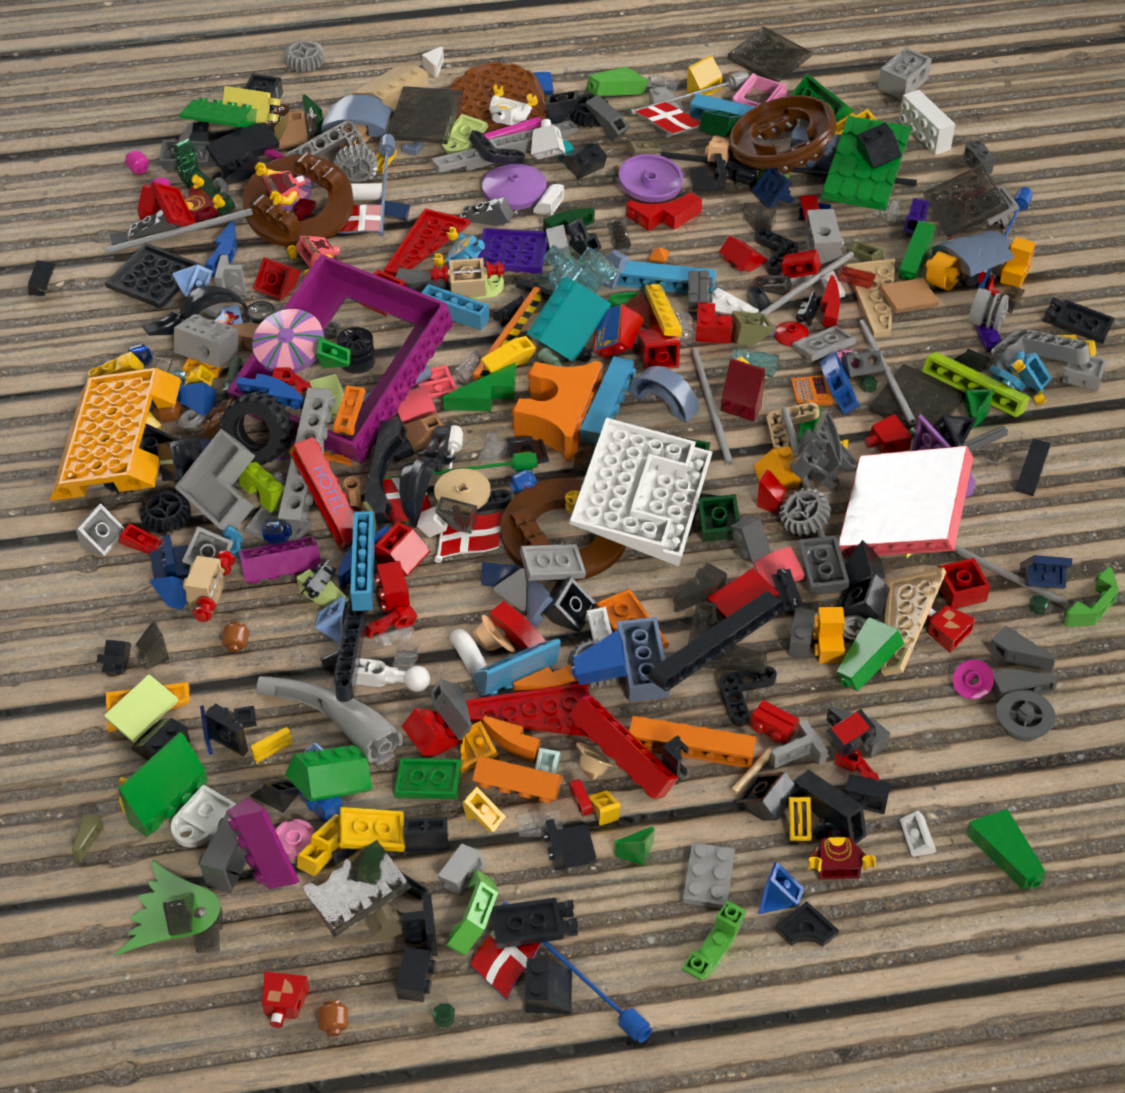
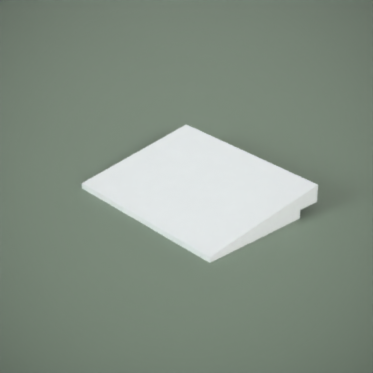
M606 418L569 524L679 567L712 452L696 448L695 441Z

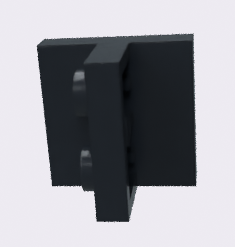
M431 894L422 895L424 911L401 913L405 944H419L427 941L428 950L432 951V956H438Z

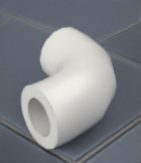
M457 629L451 633L450 643L457 650L468 673H473L487 665L476 643L466 631Z

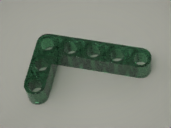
M187 138L173 145L181 181L190 189L191 186H194L192 177L198 175L204 180V185L198 187V189L201 188L212 199L215 195H219L220 188H215L213 181L199 169L192 141ZM228 194L226 198H222L225 201V205L218 207L220 216L235 209V203Z

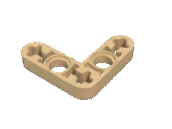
M814 402L788 407L789 414H798L796 417L791 418L793 425L815 420L820 415L819 407ZM781 409L770 412L767 415V422L774 449L782 448L779 444L781 441H783V447L790 446ZM774 419H777L778 424H774ZM776 431H783L780 435L774 434Z

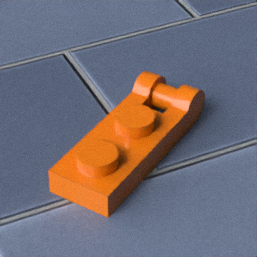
M346 386L333 426L334 433L340 434L343 432L351 436L354 434V426L366 392L364 388Z

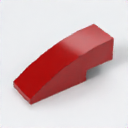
M830 275L821 301V312H824L823 327L828 328L837 326L839 320L840 293L833 275Z
M502 601L490 612V620L495 626L503 630L505 637L523 650L546 641L529 621L505 601Z

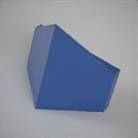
M205 382L183 385L180 387V404H184L200 415L205 416L213 407H216V390Z
M173 576L151 579L150 584L168 607L182 610L186 605V590L183 589V579Z
M774 862L769 874L758 914L799 905L805 888L778 862Z

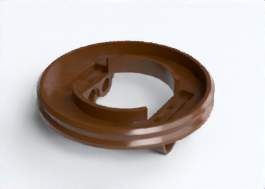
M786 96L764 102L746 112L732 127L729 134L732 154L737 161L746 166L762 169L778 168L782 174H788L794 166L801 168L807 164L808 160L817 161L822 157L823 148L832 140L836 132L837 123L834 111L823 100L811 96ZM797 118L810 123L806 130L808 140L780 153L776 152L775 144H763L755 140L756 137L767 141L770 137H779L783 131H793L795 126H797Z
M308 152L304 155L279 158L265 166L273 171L283 172L288 170L293 178L299 177L302 174L327 190V204L315 217L299 221L293 212L284 210L280 204L275 205L270 200L263 174L258 176L255 173L244 190L243 208L244 210L252 209L253 215L246 217L252 230L264 240L284 247L296 246L300 236L331 238L346 225L354 205L352 186L343 170L334 163L313 156Z
M558 478L536 483L534 487L524 489L511 500L502 517L501 532L504 548L517 566L525 568L520 554L521 546L550 545L543 531L541 532L535 520L547 511L566 508V494L570 491H581L584 480ZM597 535L591 544L579 549L586 575L585 578L574 580L587 579L604 572L621 557L626 546ZM556 579V580H552V581H561V580H564V579Z

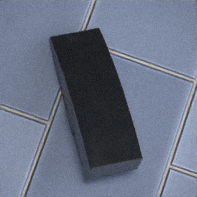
M1033 438L1015 491L1034 496L1051 443Z

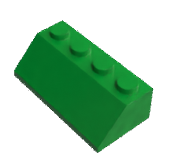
M807 73L790 95L811 96L823 100L833 109L836 123L855 111Z
M355 745L294 754L284 774L310 802L367 792L372 789L368 758Z

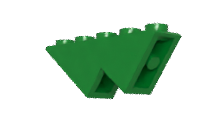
M512 363L444 395L442 398L444 410L491 412L493 399H514L516 363Z

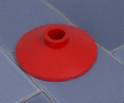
M794 321L779 324L774 333L775 339L780 344L792 347L793 342L809 336L808 329L803 324Z

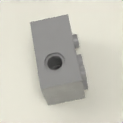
M905 47L880 69L878 90L903 100V95L915 91L928 80L932 58Z
M834 209L807 210L805 227L806 245L808 251L818 250L821 261L820 269L827 267L842 257L841 248H844V238L840 236Z
M192 315L174 327V353L214 367H220L238 354L239 330L230 325H224L215 320L203 318L200 315Z

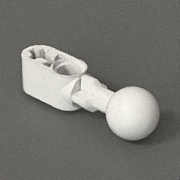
M360 658L357 685L382 687L386 683L394 684L395 682L405 683L408 689L415 692L423 691L429 685L430 675L424 667L413 666L407 671H399L397 668L386 666L382 661Z

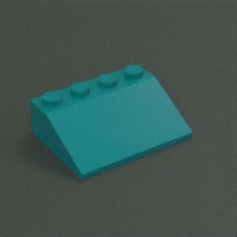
M564 276L526 334L535 343L549 348L552 352L574 363L611 306V303L578 282Z

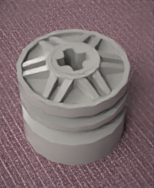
M979 288L972 304L969 323L981 326L984 319H986V328L990 329L994 322L993 330L998 331L1007 315L1009 296L1003 295L1001 302H999L1000 293H997L992 300L991 291Z

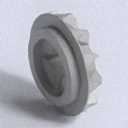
M188 409L179 416L178 425L182 430L186 429L189 431L191 428L195 429L197 426H201L202 422L206 421V415L202 416L194 410Z
M850 615L844 618L843 637L844 639H850L851 642L856 639L866 622L865 618L857 615ZM857 625V631L854 633L852 629Z

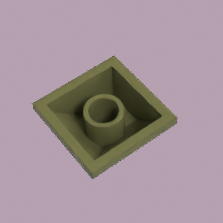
M732 311V337L738 345L744 347L747 345L754 346L774 332L775 328L765 314Z

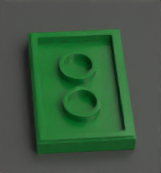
M400 758L394 790L395 798L457 800L462 760Z

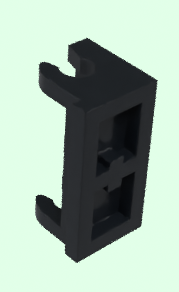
M36 261L28 282V295L45 296L46 292H41L38 289L47 290L55 264Z
M678 735L662 746L661 762L678 777V780L675 782L676 785L681 782L679 777L680 771L687 775V769L681 764V749L687 754L689 751Z
M849 774L845 794L863 805V810L885 815L891 783Z
M447 817L404 819L406 851L449 849Z

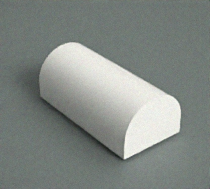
M382 183L351 184L354 200H382Z

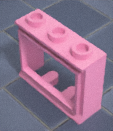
M753 73L733 96L732 102L753 107L760 105L759 103L744 99L746 93L750 94L751 87L770 93L771 96L767 101L786 97V83L783 85Z

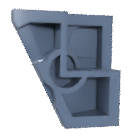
M613 250L591 275L611 290L615 289L620 273H623L625 270L628 256Z
M538 580L529 581L526 587L527 621L534 628L544 619L541 613L553 601L549 595L550 593Z

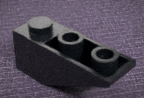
M248 148L227 166L218 171L212 179L222 178L228 185L250 179L257 171L255 169L257 163L262 162Z

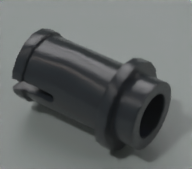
M584 346L578 358L582 362H588L591 360L592 353Z
M336 648V651L320 658L326 670L337 664L339 648Z

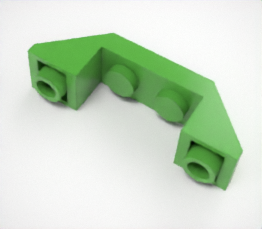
M1108 567L1104 572L1101 571L1095 579V582H1097L1095 591L1101 594L1098 602L1092 603L1090 608L1079 601L1073 607L1069 606L1064 613L1066 617L1064 626L1095 625L1115 603L1119 588L1111 567Z
M477 869L473 871L467 887L473 893L463 920L452 926L445 944L462 956L467 954L485 930L498 895L494 880Z
M727 900L716 916L715 927L699 951L691 953L681 970L700 981L711 976L734 942L747 911Z

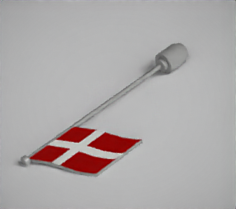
M743 71L730 74L725 83L635 110L630 109L629 113L630 115L637 114L671 135L679 134L700 127L701 122L693 119L679 108L669 104V102L726 85L731 90L741 88L750 76L747 72Z

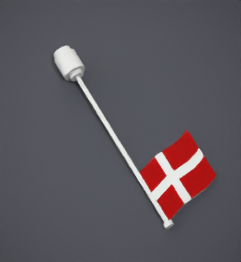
M455 425L451 426L447 450L450 452V455H454V453L462 449L463 442L462 429ZM452 463L448 465V469H452ZM503 511L490 515L467 516L449 520L446 531L439 535L438 551L434 561L441 563L442 558L486 552L499 548Z

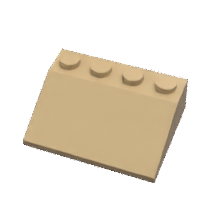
M396 66L352 94L377 97L384 105L394 109L429 87L428 72L418 66Z

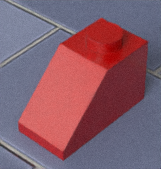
M144 184L137 207L140 221L162 210L151 186Z
M766 469L759 481L757 507L778 514L780 506L784 505L783 500H787L785 497L786 489L774 474Z

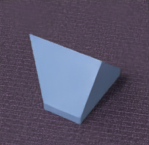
M194 265L172 273L184 296L188 297L189 293L195 289L208 286L213 271L200 265Z
M342 596L317 613L315 623L316 629L338 644L341 642L347 609L346 598Z

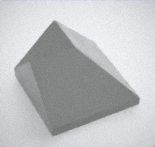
M101 503L79 520L76 528L80 546L102 557L116 544L119 536L125 530Z

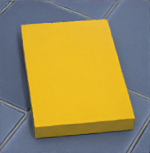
M340 807L339 847L404 852V812Z

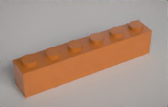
M644 716L632 717L629 732L650 752L662 753V746L678 735L689 750L687 754L681 749V757L748 769L752 766L756 742L755 736L731 733L726 730H714L707 727L690 726L685 723L679 724L666 720H655Z

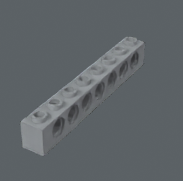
M307 389L295 443L314 437L321 446L322 454L324 453V439H327L328 435L327 425L331 422V407H334L335 398L329 389ZM291 458L278 520H285L283 524L285 528L305 529V524L309 520V506L313 503V497L293 458Z

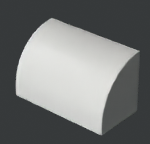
M550 185L535 206L533 213L547 217L553 215L564 199V185Z

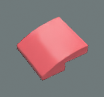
M447 365L431 368L432 376L416 385L417 388L426 385L431 399L457 390Z
M426 385L409 391L405 401H402L398 408L403 424L437 412Z
M791 546L774 551L754 562L756 571L776 591L772 574L777 573L779 569L784 568L786 570L790 568L795 582L804 580L805 577Z

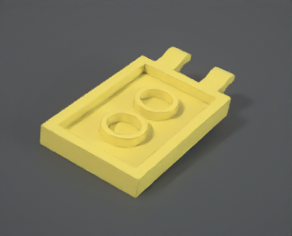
M224 86L223 104L228 105V102H235L240 107L243 104L252 105L253 109H257L256 123L265 122L267 124L268 120L278 121L279 115L269 114L270 104L280 106L281 99L270 98L271 93Z

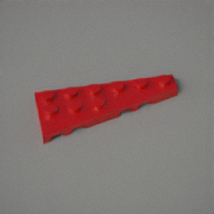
M425 208L384 268V272L396 277L399 268L413 269L450 241L446 233H450V227L456 228L457 234H459L470 225V219Z
M575 683L466 700L470 721L474 723L481 721L483 724V718L487 716L522 726L523 729L582 737H587L588 735L582 729L576 727L573 724V720L568 716L581 697L590 696L587 684L580 685Z

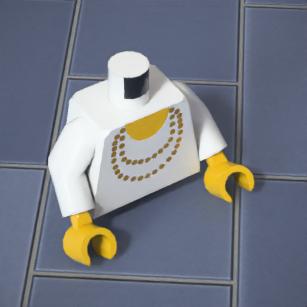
M494 85L495 96L492 97L489 108L494 122L514 125L527 119L532 109L531 106H535L538 100L536 95L532 97L531 93L527 95L528 104L503 97L499 98L504 94L503 86L497 90V85Z

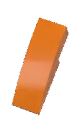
M571 664L554 672L549 667H546L513 682V693L578 683V679L573 678Z
M484 716L483 726L488 736L498 746L522 760L535 764L540 748V739L524 735L522 726Z

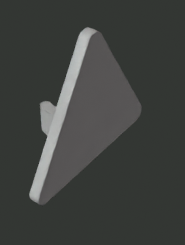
M521 568L493 588L494 592L521 611H526L525 568Z

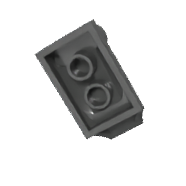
M162 141L159 162L164 170L172 171L177 166L218 167V164L206 149V145L210 144L211 141Z
M837 536L798 540L808 581L807 589L810 593L814 595L839 593L849 587V579Z

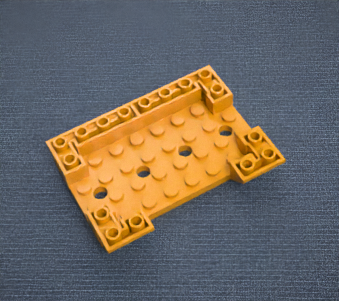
M158 368L90 377L81 391L49 499L55 501L85 497L88 485L114 482L119 492L153 488L160 467L159 458L154 454L139 449L152 399L158 409L175 406L181 379Z

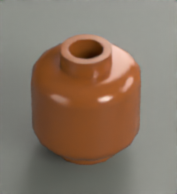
M176 401L173 407L158 409L156 406L154 414L162 423L178 420L179 416L182 415V408L180 402Z
M233 621L224 627L222 644L227 647L228 651L239 652V650L246 648L249 638V630L246 625Z
M339 1000L326 1001L318 1010L319 1029L327 1032V1036H339L341 1031L347 1029L349 1025L348 1007Z

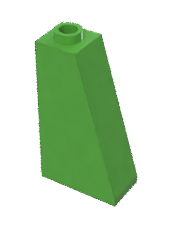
M628 67L589 75L586 90L599 96L645 94L648 79Z

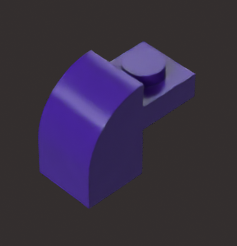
M913 198L903 232L914 234L918 221L926 222L930 201Z

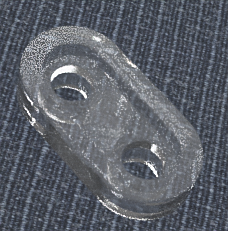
M407 626L384 632L374 637L376 644H381V647L393 644L392 640L399 638L400 641L412 639L411 635L415 634L413 626Z

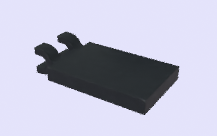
M1053 297L1042 322H1054L1056 327L1103 344L1115 318L1065 299L1064 302H1061Z
M555 897L493 906L491 918L497 949L564 939V934L577 936V918L563 921V917H574L573 899L557 903Z

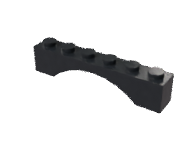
M401 419L380 421V426L377 429V441L374 444L371 471L367 478L368 486L364 493L365 501L368 502L375 513L376 523H390L393 506L385 494L384 480L391 460L405 445L407 429Z

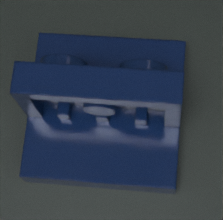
M778 168L767 169L752 189L762 202L772 210L780 200L788 203L794 200L789 190L792 183Z
M170 535L162 536L163 544L160 545L161 550L150 552L154 579L171 576L183 580L188 578L190 565L182 562L189 545L173 547Z
M1033 555L1020 562V570L1026 571V586L1052 589L1066 588V569L1072 566V558Z

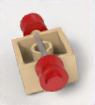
M483 258L449 260L450 269L448 271L447 264L439 269L436 265H433V269H430V277L434 279V283H437L438 279H444L445 282H448L449 275L451 292L464 297L486 296V272L487 279H490L491 275H497L498 278H501V274H504V264H500V261H497L496 265H490L489 262H486V267H484Z
M229 551L218 552L216 559L197 556L195 562L190 565L188 578L184 579L183 589L186 590V601L189 603L190 610H193V616L199 622L210 621L216 609V604L225 585L223 576L231 573V566L235 563V557Z

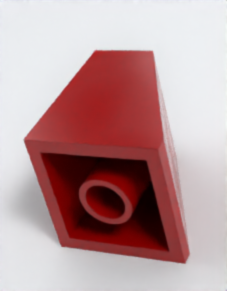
M661 328L639 330L637 346L644 370L652 366H665L667 369L679 368L680 339L678 336H665Z

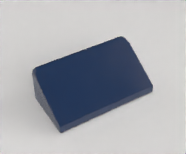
M379 199L377 205H382V200ZM385 201L384 217L408 221L411 205Z
M483 562L481 584L483 586L495 587L520 570L521 566Z

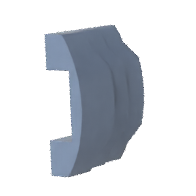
M346 96L330 106L329 112L324 117L321 126L322 133L348 120L352 121L354 125H367L369 136L382 137L386 134L392 108L384 105L374 96Z
M987 231L967 237L960 236L931 247L933 257L940 251L960 259L961 272L969 276L976 275L1014 258V255L1009 250L1010 240L995 231Z

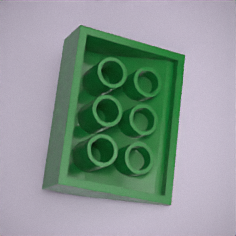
M199 97L198 100H192L179 114V118L235 127H248L256 124L257 109H253L252 105L243 104L240 107L235 102H228V105L222 104V100L213 99V102H208V98Z
M178 733L118 788L129 824L148 837L153 832H156L165 820L172 817L181 805L187 803L191 796L202 785L206 784L208 779L203 765L184 734Z

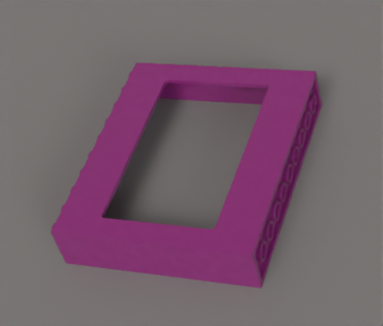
M320 254L283 310L299 309L312 314L319 321L324 332L344 300L349 298L415 325L360 409L354 426V434L352 436L346 435V433L339 435L327 430V439H324L323 443L325 449L339 455H344L362 464L369 457L371 449L376 444L377 429L380 426V421L391 420L393 415H396L400 404L407 398L409 390L416 384L418 376L425 370L427 362L434 356L436 348L442 344L447 331L451 330L453 321L445 302ZM254 352L226 391L230 399L235 398L237 400L245 395L240 392L236 384L238 377L256 379L257 373L270 377L273 376V372L261 366ZM247 414L251 417H254L260 421L265 422L262 418H260L257 415ZM291 414L289 420L294 425L291 431L294 432L293 435L297 436L301 418Z

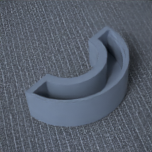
M665 366L647 368L629 386L628 393L641 400H644L650 393L660 396L669 405L672 416L686 423L699 411L698 398L683 376L667 369Z

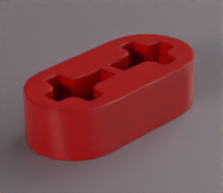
M577 779L569 782V789L580 815L583 817L593 814L590 799L581 780Z

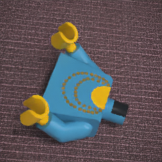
M450 227V233L446 232L449 240L456 241L446 260L439 253L435 254L433 260L437 267L446 264L449 267V260L478 258L481 250L485 248V244L482 240H477L473 235L457 234L456 228Z
M1023 351L1017 352L1012 358L1013 362L1009 365V373L1018 377L1026 387L1035 389L1036 395L1033 398L1039 406L1046 402L1044 387L1052 377L1037 353L1025 354Z

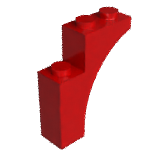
M692 192L677 200L666 203L645 204L631 200L626 203V217L647 231L652 230L662 222L675 230L702 212V199Z

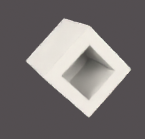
M437 505L421 512L417 527L430 538L446 531L450 516Z

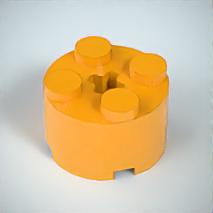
M938 251L932 260L929 259L926 263V269L928 270L925 282L944 290H951L957 283L955 280L956 276H960L961 273L960 259Z

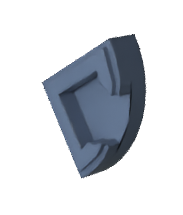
M416 141L415 144L410 145L407 143L402 146V152L416 156L423 148V142Z

